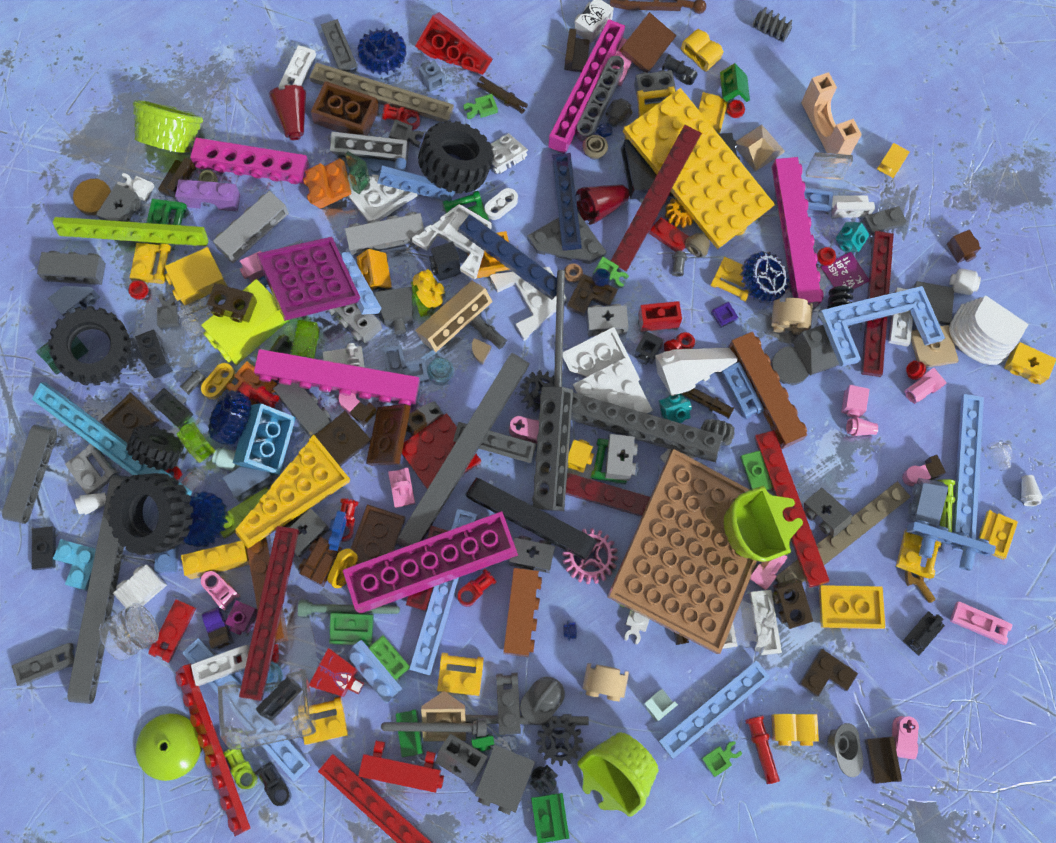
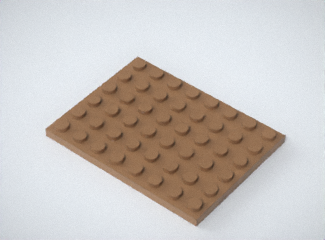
M672 449L607 598L715 654H721L757 562L738 555L731 547L724 530V515L738 495L750 489Z

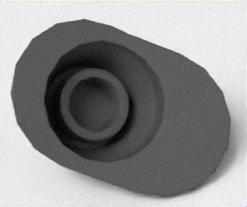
M543 677L531 686L524 695L520 705L522 716L526 721L532 724H541L552 717L565 697L562 684L552 677Z
M844 723L838 729L831 730L827 739V747L830 754L837 758L841 771L848 777H856L863 768L859 733L854 725Z

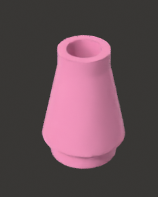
M853 417L848 419L846 431L852 436L876 435L878 424Z

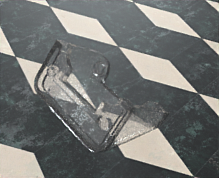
M292 669L286 674V678L288 677L298 683L303 690L272 721L259 715L256 711V708L262 701L239 697L241 685L237 682L231 681L218 686L220 737L228 748L233 750L246 749L309 736L316 732L308 675L305 669ZM282 681L266 684L263 700L266 697H268Z

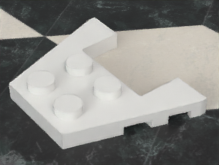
M459 204L443 215L438 222L426 227L424 232L415 235L412 238V243L427 251L437 236L448 242L453 241L456 247L470 254L460 267V271L475 280L484 250L459 233L458 229L469 214L489 229H491L492 223Z
M544 267L545 270L554 275L550 267ZM514 272L490 275V280L497 293L516 285L532 316L516 323V328L523 341L529 338L533 331L537 330L548 317L550 318L556 312V296L553 300L549 299ZM564 294V303H565V302H567V298H566V296H565V294Z

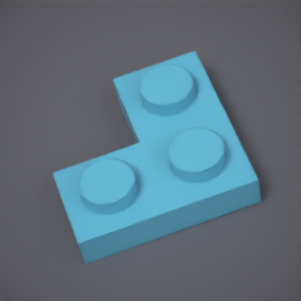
M60 539L53 559L72 565L65 585L88 591L96 549Z

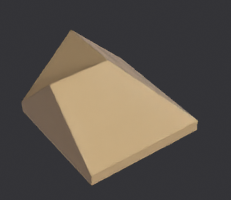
M760 125L736 141L737 151L755 172L785 152L763 125Z
M445 691L421 706L422 723H466L465 705ZM422 732L423 741H446L450 734L462 741H466V732Z

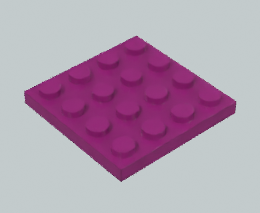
M332 237L257 253L258 262L284 321L354 304L361 298Z

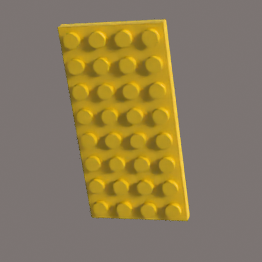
M679 88L625 127L622 132L656 174L661 169L684 124L702 133L671 193L718 250L770 210L775 204L689 97Z

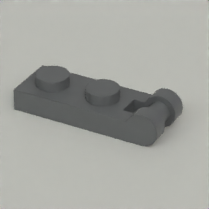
M64 644L12 665L17 686H23L65 668L72 667L75 658L72 652L74 650L73 644ZM64 654L65 660L60 662L58 656Z
M503 673L496 674L499 735L521 734L518 673H511V675L503 676ZM503 684H512V689L503 690Z

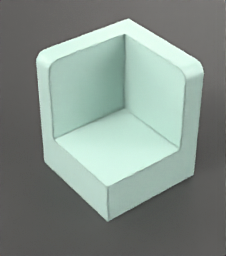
M661 689L642 705L657 722L678 704L675 701L673 702L665 691Z

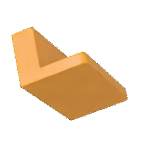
M367 249L357 256L358 267L371 290L376 287L386 289L392 287L386 253Z

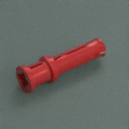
M764 716L746 719L745 722L749 725L752 735L750 739L757 748L766 784L779 782L780 779L768 743L770 736L769 733H766L763 723Z

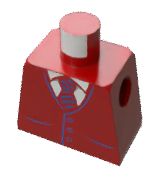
M328 648L308 686L344 697L348 690L359 694L364 686V682L355 678L358 670Z

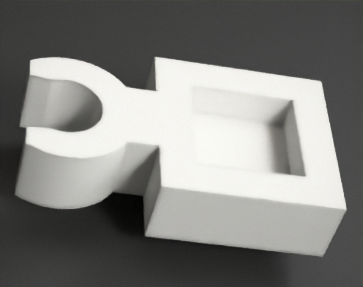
M123 173L122 176L127 181L125 183L117 182V184L136 192L139 198L146 202L155 187L154 184L138 176L132 180L128 174Z
M630 609L625 625L631 628L624 635V640L627 641L629 635L633 634L636 637L635 644L637 645L641 640L639 631L646 632L650 619Z

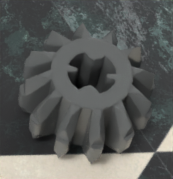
M707 419L701 426L702 430L722 435L721 446L730 445L732 439H734L735 427L725 421Z

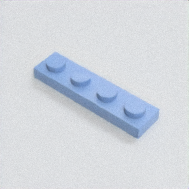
M340 252L361 297L356 303L361 314H378L381 306L350 252Z

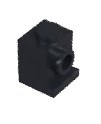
M646 331L635 350L637 361L644 365H647V363L653 364L655 355H658L663 347L664 339Z

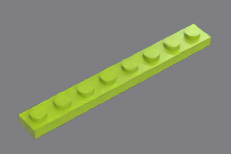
M55 217L52 222L58 235L65 237L207 246L209 241L204 227L65 217Z

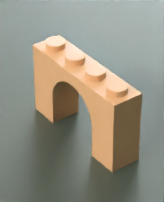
M828 72L811 79L801 104L831 162L835 163L849 158L862 134L854 119L835 124L831 113V99L837 86Z

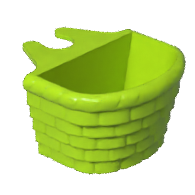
M140 100L132 102L134 107L133 114L135 115L134 140L169 151L190 152L195 136H197L198 130H200V124L203 122L202 117L190 111L178 110L173 106Z
M764 486L738 495L724 515L725 534L734 551L744 558L760 562L771 561L791 553L790 539L802 526L803 521L800 518H796L792 522L786 521L783 517V510L786 507L794 506V500L792 498L773 496L767 492Z
M622 732L616 733L589 750L577 762V765L583 772L584 793L590 794L592 790L598 791L603 797V801L598 804L600 809L619 810L628 817L634 816L645 806L646 799L650 795L651 787L659 772L658 765L649 751L632 736Z

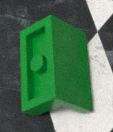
M734 63L721 71L722 98L728 102L740 95L746 102L750 101L748 78L743 70Z
M413 709L407 712L396 713L397 722H419L418 711ZM398 731L402 758L424 754L421 732Z

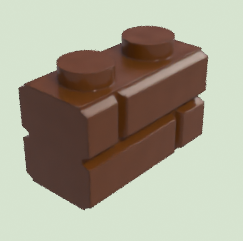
M320 537L318 541L314 540L309 549L311 553L308 559L304 558L299 566L301 570L299 574L324 587L337 554L343 549L339 546L338 551L329 550V541Z

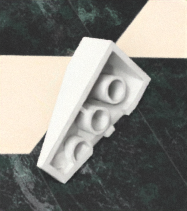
M730 348L676 349L655 355L657 374L671 396L695 388V384L699 381L708 380L710 378L709 375L712 373L721 372L738 361Z

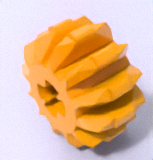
M672 198L670 204L666 205L665 218H669V223H675V227L681 225L684 229L686 224L692 225V217L677 199Z

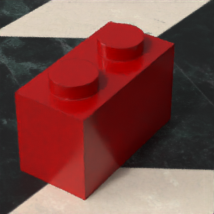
M680 302L640 305L638 317L641 332L679 328L682 321Z

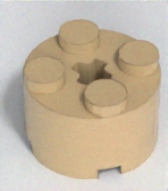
M786 298L785 302H780V299L773 302L771 324L774 327L773 331L784 333L785 330L793 331L795 335H800L803 331L811 329L813 303L808 305V300L800 298Z
M587 663L582 689L586 690V695L598 697L599 694L607 695L608 700L620 702V697H625L629 671H624V674H620V669L597 664L596 668H591V663Z

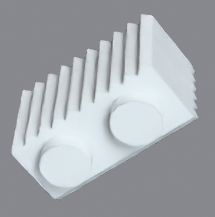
M144 565L138 567L130 579L119 583L116 587L117 590L113 594L129 612L135 614L166 587L167 584L154 572L152 567Z

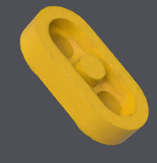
M221 363L217 365L202 383L201 391L206 398L211 400L219 398L226 390L227 384L234 380L235 370L230 364ZM224 373H229L227 377H223ZM211 388H216L215 392L210 393Z
M350 548L341 550L337 554L327 580L336 589L343 587L347 583L343 570L355 566L358 556Z

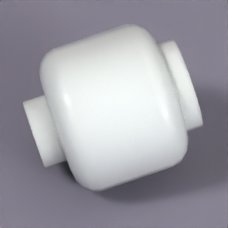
M961 268L957 270L956 274L951 275L949 285H953L952 288L955 293L972 295L974 291H978L981 277L978 276L976 271Z

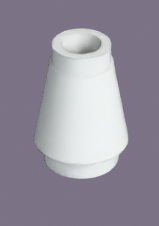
M1023 476L1021 478V501L1024 502L1025 506L1041 504L1043 497L1034 476Z
M104 492L80 495L79 498L75 499L79 515L84 513L87 515L103 507L106 501V494Z

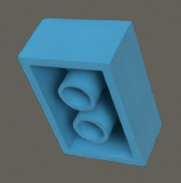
M261 403L249 405L232 463L250 469L269 472L271 476L280 475L296 417Z

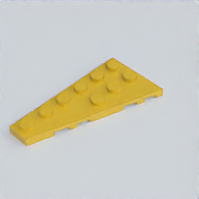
M313 434L305 447L299 451L296 458L289 463L271 485L269 491L262 496L255 508L249 512L235 529V533L248 549L276 531L277 526L282 527L348 484L350 478Z

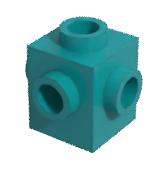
M846 222L835 239L844 252L859 253L869 237V233L862 222Z
M681 393L658 400L662 418L677 423H682L684 420L691 418V403Z

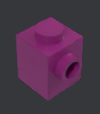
M236 600L225 624L230 626L229 631L238 635H241L242 632L249 634L258 611L256 608Z

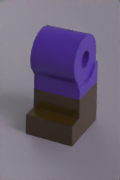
M219 607L202 613L211 649L219 650L234 643L229 627L225 624L226 620Z

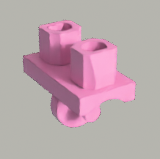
M409 468L388 471L395 508L415 504Z

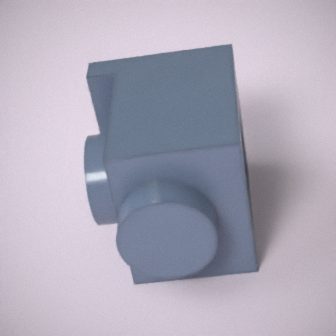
M426 60L421 64L419 75L429 92L446 85L445 74L441 71L435 60L431 62Z

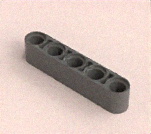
M616 55L609 58L577 124V138L581 142H584L588 136L594 135L623 75L624 60L620 56ZM612 66H618L619 69H613ZM609 81V82H611L612 84H611V85H606V84H604V82ZM603 97L604 100L598 101L596 98ZM595 113L597 116L590 117L589 114ZM582 129H588L589 132H588V133H583V132H581V130H582Z
M33 425L31 427L2 511L4 520L23 524L29 521L57 438L56 429L40 425Z

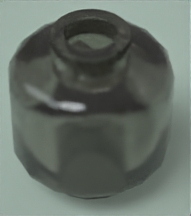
M622 98L613 100L605 113L608 118L607 122L613 127L625 126L633 113L632 105Z

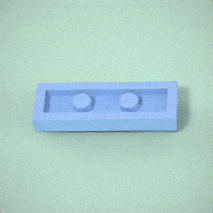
M362 640L357 642L346 654L347 658L385 703L391 701L402 689Z

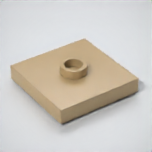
M949 325L940 326L945 339L929 345H924L918 330H912L911 342L916 360L923 362L926 368L954 364L959 361L949 332Z

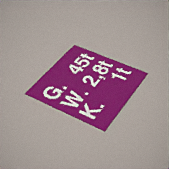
M852 252L837 258L830 266H821L833 287L849 286L856 289L869 282V278Z

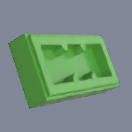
M761 451L741 455L740 459L750 489L764 486L767 491L771 490L773 487Z
M384 635L368 647L395 680L410 669L407 662Z

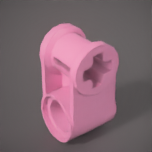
M522 416L514 417L509 426L510 435L514 438L538 444L539 420H532ZM517 424L521 425L520 430H516Z
M208 571L201 577L202 587L224 611L227 609L226 606L235 598L240 597V594L216 572ZM211 577H216L217 583L213 587H209L208 580Z
M898 716L892 723V736L894 737L897 756L900 758L914 760L918 754L919 725L913 717ZM903 723L908 725L907 729L903 728Z

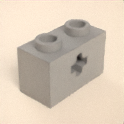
M612 304L606 307L593 305L587 308L588 336H597L613 327L618 335L627 334V306Z
M610 434L605 478L629 481L631 475H635L636 463H632L633 455H637L638 444L634 443L635 437ZM620 454L623 455L624 461H620Z

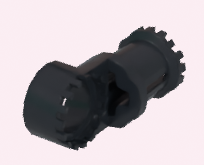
M667 55L664 61L666 63L663 64L662 70H672L682 83L692 85L698 76L696 70L694 71V68L691 69V67L684 65L685 61H678L671 58V55Z
M272 762L263 765V769L260 767L254 774L261 779L265 786L264 790L271 802L276 806H285L291 800V791L286 787L283 780L278 778L272 768ZM283 789L286 791L287 797L283 802L279 803L275 799V794L278 790Z

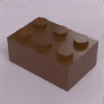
M325 81L312 107L311 115L314 124L341 133L368 136L379 112V106L375 97Z

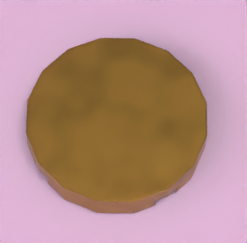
M100 179L85 180L77 185L74 190V204L82 213L96 215L110 194L111 189Z

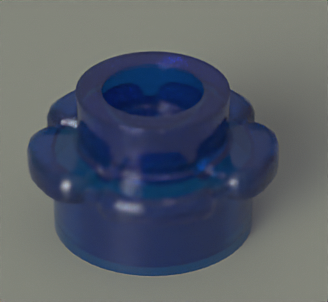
M603 123L598 126L596 133L606 138L613 135L612 129L614 127L613 125L609 126V123Z
M603 268L597 269L592 275V280L598 286L608 285L611 281L609 279L610 272Z
M570 620L567 621V624H563V635L568 637V641L577 639L576 622H570Z

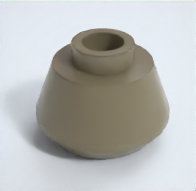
M590 135L583 142V151L593 160L601 158L608 150L606 139L600 135Z
M695 233L685 240V246L694 256L705 257L708 253L710 242L704 233Z

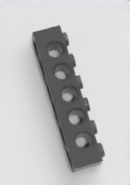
M542 387L540 395L538 444L535 457V484L532 497L533 506L539 510L564 511L573 400V390L565 387Z

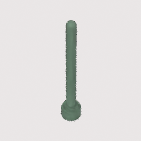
M299 600L298 603L299 617H307L312 615V612L359 613L355 610L354 605L313 604L308 600ZM383 605L364 613L398 614L400 608L396 605Z

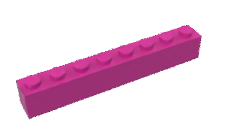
M608 19L549 135V148L563 154L567 152L577 132V124L609 58L615 56L623 39L625 25Z
M798 157L775 159L771 168L792 298L808 300V305L813 303V307H817L822 302L824 294L819 285L821 277L816 267L817 254L816 252L814 253L813 249L814 236L813 234L811 235L810 231L811 218L807 214L808 200L804 196L805 182L801 178L802 164H799Z
M261 349L258 351L254 373L259 377V380L271 382V379L279 380V383L283 385L296 383L301 388L311 389V386L319 387V390L323 392L336 390L341 395L351 396V393L359 394V397L363 399L376 397L381 402L390 403L393 400L399 401L398 404L400 405L407 404L409 406L416 404L420 384L419 377Z

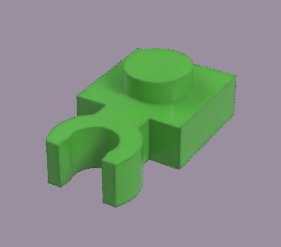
M492 94L475 98V104L466 103L463 105L464 111L471 110V112L466 113L467 119L474 118L476 114H479L480 118L498 113V108Z
M605 257L601 258L592 273L608 284L613 280L619 288L624 286L619 281V277L624 279L629 277L625 272H617L619 266Z
M735 741L727 743L724 751L718 746L701 758L713 777H716L732 766L729 761L730 758H738L742 755L741 751H738L736 754L731 752V747L736 744Z

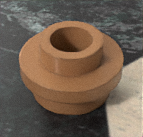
M575 263L567 265L564 269L565 279L569 282H577L583 275L582 268ZM570 272H575L576 275L572 276Z

